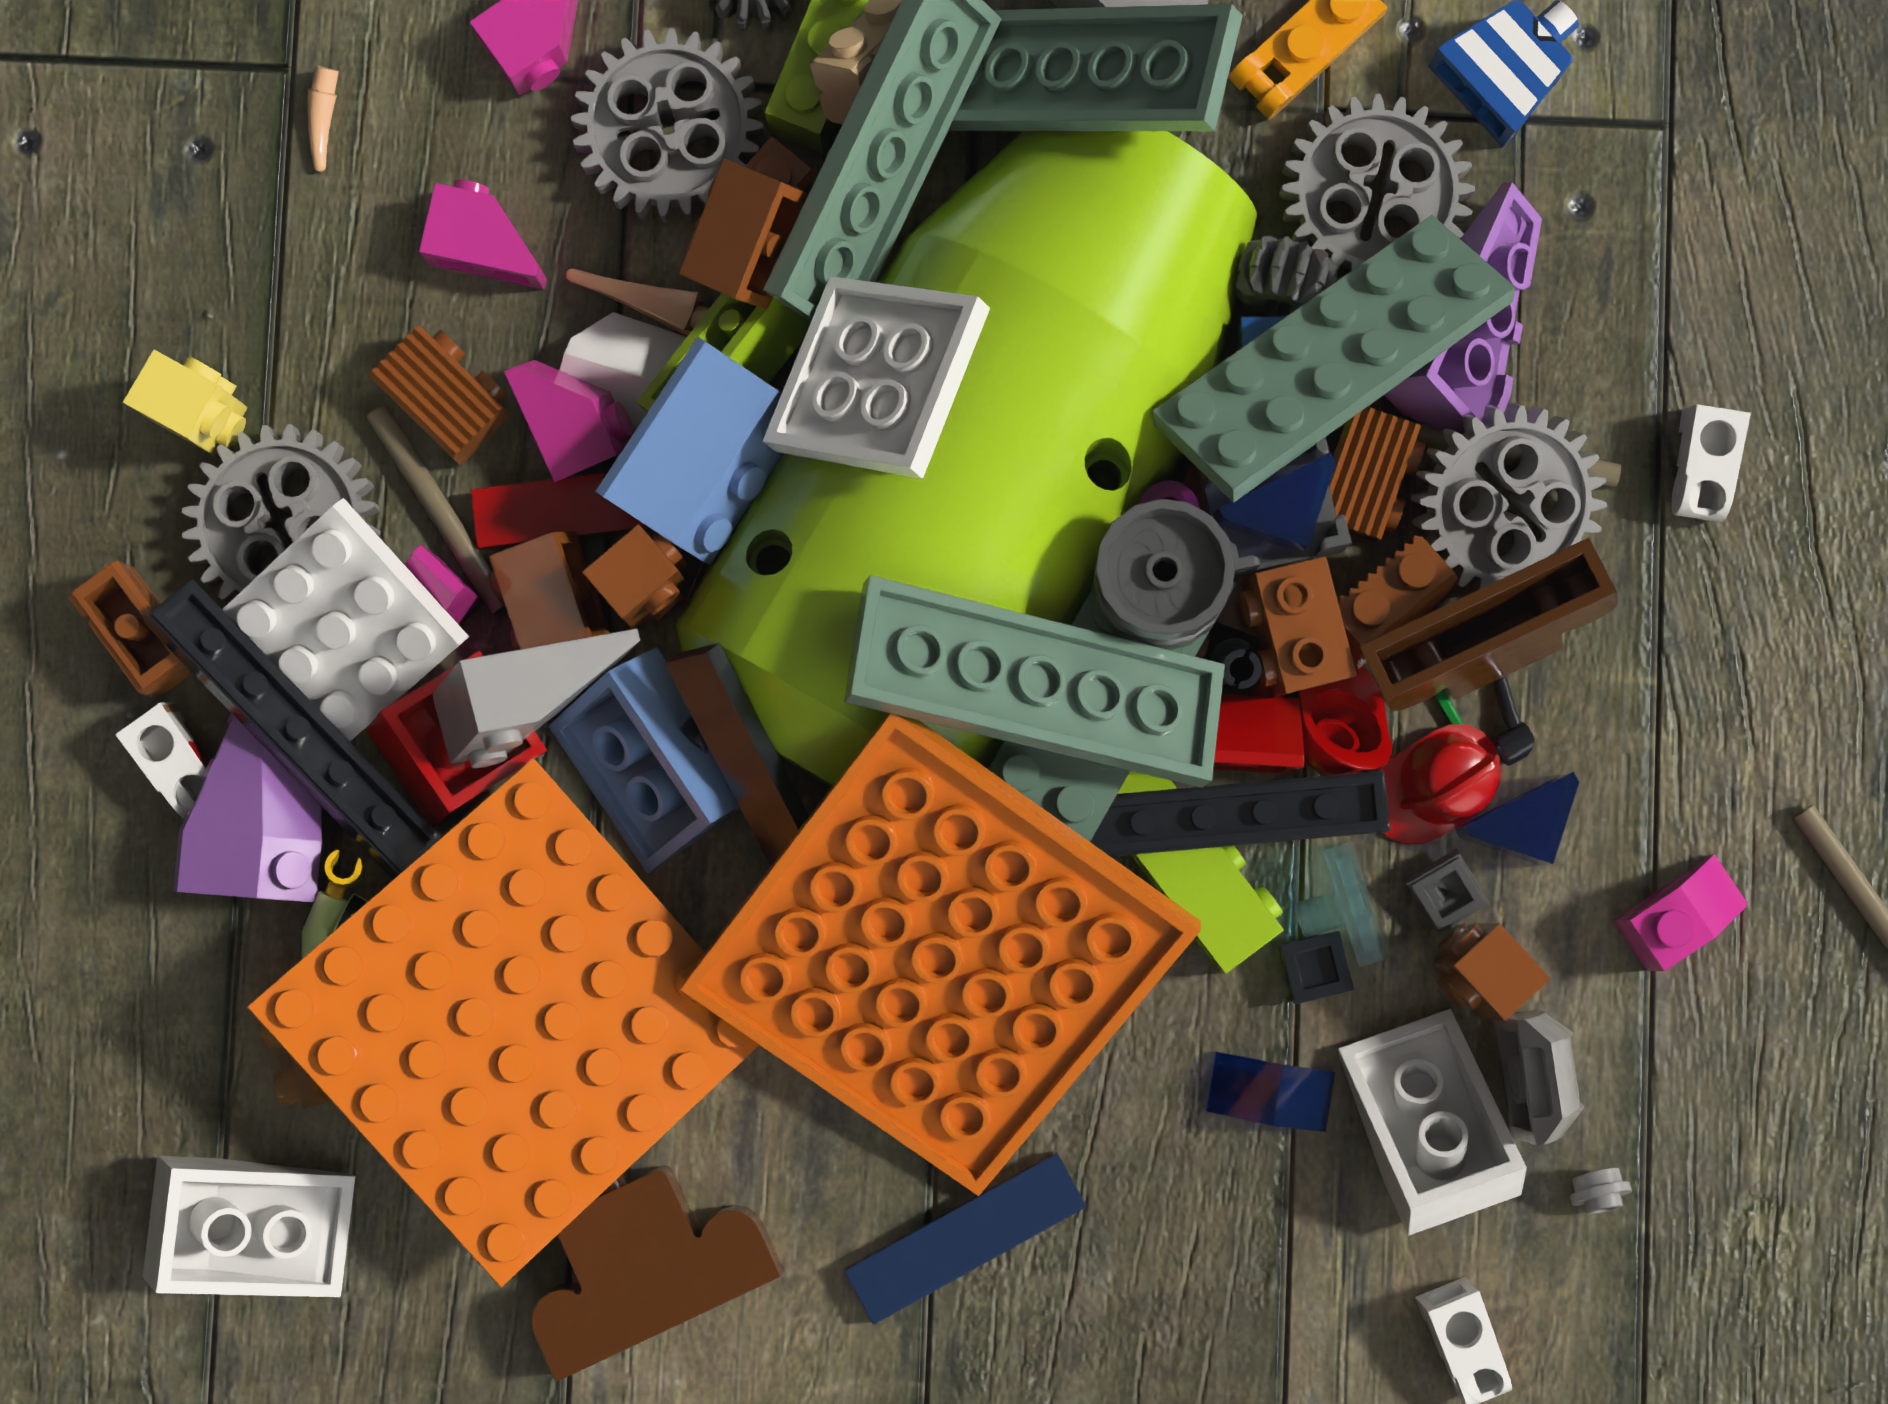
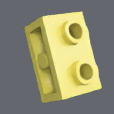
M156 350L152 351L123 403L157 425L219 458L218 445L221 444L230 449L238 441V433L242 432L245 428L246 419L243 415L248 408L232 396L237 386L221 377L219 372L188 356L184 365H181Z

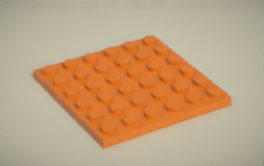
M888 713L684 979L680 990L979 1196L1201 931V921L920 720Z
M534 758L246 1007L500 1287L504 1286L759 1046L758 1043L680 990L684 979L705 952Z

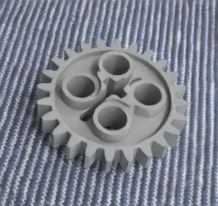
M674 28L668 29L663 44H656L650 30H645L643 36L644 47L636 50L628 39L623 38L621 39V44L625 56L618 60L613 55L604 51L601 56L607 71L604 74L592 70L586 71V77L594 91H577L575 97L578 104L588 110V112L572 115L571 121L575 129L588 133L575 138L573 144L577 153H591L580 163L585 174L592 175L601 172L595 182L597 191L602 195L616 187L613 198L616 208L621 210L634 199L635 211L639 219H644L651 207L655 206L658 207L662 222L668 223L672 208L681 207L687 221H692L694 213L693 204L701 202L704 207L706 206L710 185L718 175L723 160L727 159L745 167L746 165L742 160H751L760 150L756 144L748 139L765 136L763 123L749 119L763 112L761 99L746 98L755 89L752 76L735 79L742 69L740 59L737 56L728 59L722 64L720 63L723 50L721 43L718 41L703 52L701 51V40L698 32L694 31L686 44L682 45L678 42ZM698 81L706 86L704 94L697 100L683 101L676 96L678 89L686 82ZM641 94L648 98L647 105L641 112L625 114L619 110L621 101L628 95ZM713 111L720 113L719 118L716 120L704 118ZM666 117H673L675 121V132L670 135H664L662 131V119ZM623 131L633 133L625 140L617 138V135ZM701 137L715 139L719 143L717 151L707 158H696L690 155L688 150L696 139ZM643 150L657 151L661 154V158L653 169L638 171L631 167L632 160L638 152Z
M1375 94L1369 110L1365 111L1357 97H1351L1347 105V116L1345 117L1337 108L1331 105L1324 115L1327 128L1321 123L1311 120L1305 130L1311 142L1296 138L1291 148L1292 153L1301 161H1286L1282 170L1285 176L1296 181L1282 185L1279 192L1280 198L1295 201L1296 203L1288 207L1282 216L1284 222L1300 221L1301 226L1296 230L1291 240L1296 242L1310 240L1313 244V249H1323L1328 253V258L1338 265L1337 270L1342 266L1347 268L1348 273H1350L1397 239L1391 236L1384 226V219L1390 216H1398L1405 219L1412 229L1433 215L1461 239L1464 233L1453 223H1466L1473 211L1458 202L1471 198L1475 192V186L1459 182V179L1464 177L1472 168L1471 162H1454L1453 160L1454 155L1458 152L1463 142L1460 139L1444 144L1440 138L1448 123L1444 120L1431 128L1425 125L1428 114V107L1426 106L1419 109L1413 117L1406 115V99L1404 97L1399 98L1392 111L1385 110L1381 94ZM1391 143L1394 150L1381 188V194L1384 198L1375 211L1370 240L1363 241L1360 238V231L1372 197V189L1369 187L1379 171L1383 145ZM1349 145L1362 148L1368 154L1369 165L1354 167L1348 164L1342 156L1341 149ZM1404 161L1419 163L1425 170L1426 181L1417 183L1405 179L1400 172L1399 163ZM1333 201H1342L1348 204L1353 209L1355 220L1347 224L1332 220L1327 213L1326 205Z
M1509 403L1504 416L1500 408L1487 405L1484 410V423L1476 416L1464 414L1462 419L1465 433L1461 435L1445 428L1442 433L1449 445L1445 452L1434 448H1428L1426 451L1436 463L1434 470H1417L1416 476L1429 483L1428 491L1411 495V500L1426 506L1427 512L1413 519L1412 523L1420 529L1431 530V533L1424 539L1436 552L1440 551L1438 553L1439 556L1455 572L1458 578L1455 584L1464 587L1470 582V590L1472 592L1582 541L1581 538L1584 532L1598 533L1602 529L1601 526L1589 519L1591 511L1607 507L1606 502L1592 497L1591 490L1605 484L1606 478L1587 472L1600 459L1598 454L1589 451L1578 452L1584 445L1587 437L1575 431L1566 434L1570 421L1558 416H1554L1548 421V410L1533 406L1527 414L1525 406ZM1518 445L1521 450L1520 463L1515 470L1506 473L1504 469L1505 455L1510 448ZM1482 462L1487 474L1497 486L1512 491L1509 497L1510 502L1526 518L1537 525L1542 532L1541 539L1536 541L1532 530L1527 526L1528 524L1521 517L1506 511L1509 506L1508 501L1476 472L1475 467L1477 463ZM1470 487H1475L1478 496L1476 505L1470 512L1461 514L1459 508L1461 496ZM1555 488L1558 496L1556 507L1552 512L1543 516L1541 512L1542 499L1547 492ZM1512 530L1514 533L1513 547L1507 554L1499 557L1497 554L1498 540L1502 534Z
M287 424L281 440H278L275 431L271 427L262 425L259 443H255L250 436L242 431L238 433L240 450L236 453L221 444L217 446L219 456L223 461L218 468L204 462L199 465L202 471L209 477V481L206 485H188V489L201 499L197 506L182 508L183 514L197 521V527L183 532L182 538L189 542L201 544V547L194 551L188 559L195 565H211L200 579L204 584L213 586L224 581L218 595L221 600L228 603L231 602L258 576L255 572L254 561L261 550L275 547L279 556L290 546L288 539L284 535L271 528L278 524L279 520L270 500L261 489L258 481L260 475H267L269 488L276 506L293 516L285 521L286 530L293 542L342 498L349 503L364 521L366 517L380 512V506L375 502L362 501L361 497L374 488L373 483L367 478L352 480L362 465L353 457L339 463L344 451V447L339 443L333 441L321 451L323 436L313 429L301 443L299 429L291 424ZM296 470H308L310 481L305 492L299 496L289 497L285 490L286 480L289 475ZM242 494H252L255 503L252 513L242 521H234L231 516L232 503ZM368 524L369 527L378 536H380L381 531L375 528L374 526Z

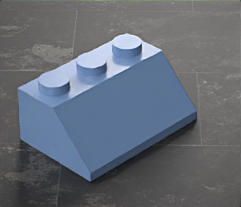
M697 337L595 492L675 545L710 565L720 549L728 542L732 531L754 498L762 491L765 481L784 454L775 452L763 442L782 393L706 341Z
M657 647L607 671L548 725L647 874L725 823L741 810L710 750L704 753L680 732L679 728L691 716V713L664 664L666 660Z

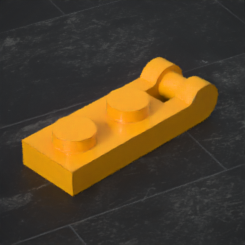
M1310 0L1258 49L1246 56L1232 70L1228 79L1240 91L1246 88L1258 100L1259 103L1256 108L1268 120H1271L1385 15L1388 7L1381 0ZM1271 64L1285 77L1277 85L1264 73Z

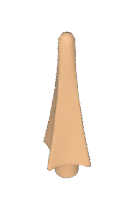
M574 268L569 269L566 273V278L570 282L614 299L686 337L709 310V308L704 307L706 301L699 300V292L627 282Z

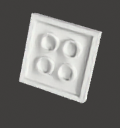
M830 276L763 442L775 452L923 479L990 308L978 296Z
M344 498L332 505L222 609L349 741L364 730L381 710L397 701L469 637Z

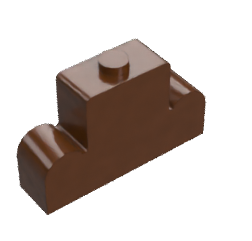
M1588 537L1359 647L1390 710L1399 711L1419 704L1445 688L1449 689L1453 699H1457L1561 650L1564 647L1562 633L1587 625L1609 613L1617 606L1618 595L1599 555Z
M660 1166L628 1182L624 1174H622L558 1234L579 1283L567 1282L559 1284L538 1301L533 1310L531 1320L533 1333L556 1383L781 1277L784 1268L763 1222L751 1209L739 1205L723 1207L712 1215L701 1231L675 1174L669 1166Z

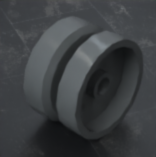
M1158 499L1133 506L1113 521L1099 546L1092 585L1099 615L1112 632L1123 639L1166 650L1191 645L1211 630L1232 591L1236 563L1229 537L1211 515L1188 502ZM1158 569L1162 576L1172 574L1174 579L1167 582L1160 581L1154 576L1153 570Z

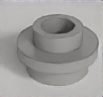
M1619 1168L1603 1169L1571 1179L1575 1193L1570 1195L1572 1206L1585 1205L1587 1215L1599 1214L1623 1207L1621 1196L1631 1193L1632 1189L1630 1182L1622 1180Z

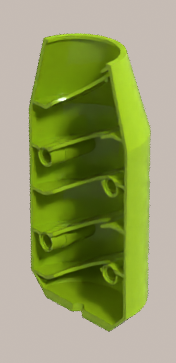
M1021 131L903 239L878 283L978 296L990 308L923 479L784 453L765 481L762 491L754 498L732 531L728 542L720 549L707 568L674 624L681 652L716 643L721 644L779 757L832 787L888 714V712L844 702L862 587L870 575L1072 625L1092 590L1099 546L1113 521L1133 506L1138 505L1141 497L1149 487L1161 481H1172L1186 458L1154 426L1153 410L1222 363L1237 301L1235 290L1238 273H1236L1240 256L1244 254L1247 243L1252 240L1257 219L1256 209L1244 190L1214 162L1168 131ZM1095 468L1109 469L1118 479V488L1114 491L1104 490L1091 481L1088 473ZM782 552L790 557L789 563L783 570L772 575L764 576L759 574L761 560L767 554ZM921 721L987 769L991 766L1005 741Z

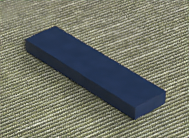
M1055 1152L982 1192L979 1196L973 1197L848 1266L844 1272L872 1324L875 1325L1087 1206L1059 1154Z

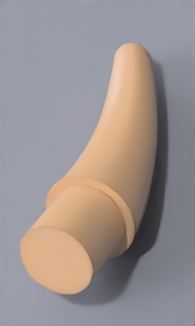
M315 66L311 88H308L307 95L309 142L313 167L318 172H322L326 168L328 135L337 98L335 89L339 73L337 70L321 66Z

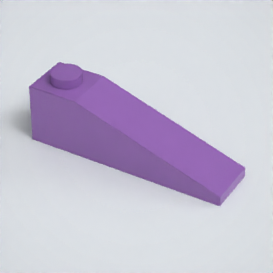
M1513 182L1501 184L1461 238L1466 245L1515 286L1513 302L1384 394L1402 415L1441 431L1447 428L1462 435L1465 433L1462 419L1464 414L1476 416L1484 423L1485 406L1492 405L1498 407L1504 413L1511 396L1514 378L1505 374L1510 344H1520L1523 324L1515 321L1520 290H1525L1531 284L1542 218Z
M231 713L228 718L229 727L215 759H210L202 777L205 779V782L192 811H187L179 829L173 892L314 902L317 897L322 845L321 805Z

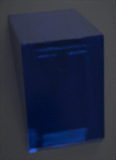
M1328 453L1245 494L1234 503L1231 501L1219 507L1212 515L1219 526L1300 553L1309 547L1336 462L1331 453Z
M1574 772L1559 775L1461 824L1455 830L1460 839L1540 866L1553 864L1579 781Z
M1215 1051L1206 1111L1271 1126L1326 1132L1335 1072Z

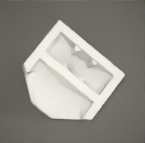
M613 312L570 339L559 370L610 391L614 401L620 402L627 410L633 424L634 434L647 414L636 401L683 343L686 336Z

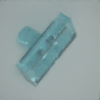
M1352 841L1323 850L1322 852L1335 891L1295 903L1297 918L1304 936L1307 938L1346 926L1359 968L1382 962L1388 957V953Z

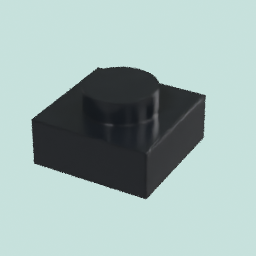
M1332 931L1278 945L1293 1004H1300L1354 990L1339 931Z

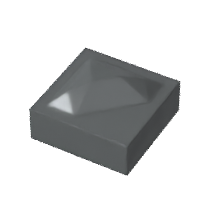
M1458 849L1451 851L1405 878L1406 884L1437 934L1490 904Z

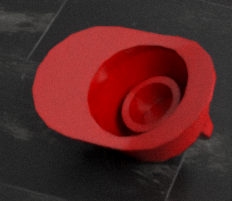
M1363 666L1359 669L1355 667L1357 674L1355 677L1298 691L1301 707L1304 761L1318 771L1320 776L1375 770L1386 765L1392 755V743L1388 732L1384 700L1377 682Z
M1447 724L1430 732L1417 742L1392 756L1386 765L1377 770L1384 771L1390 832L1384 834L1403 844H1425L1442 837L1482 812L1494 799L1501 782V760L1495 744L1483 731L1470 725Z

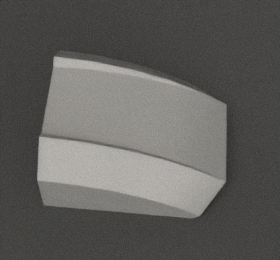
M1543 1010L1514 1013L1506 1021L1493 1019L1511 1136L1536 1146L1546 1145L1560 1139L1585 1108L1579 1098L1571 1045L1573 1032Z

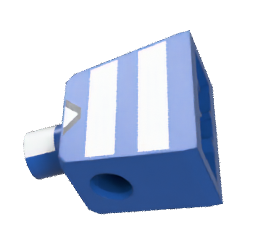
M1513 0L1442 44L1437 49L1428 67L1503 148L1511 141L1573 62L1571 54L1561 42L1579 27V22L1573 11L1559 0L1554 1L1537 17L1522 1Z

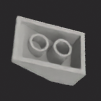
M632 629L460 660L432 694L450 764L470 760L472 768H482L505 761L508 758L506 753L521 745L523 740L590 688L607 671L611 670L640 641L638 630Z

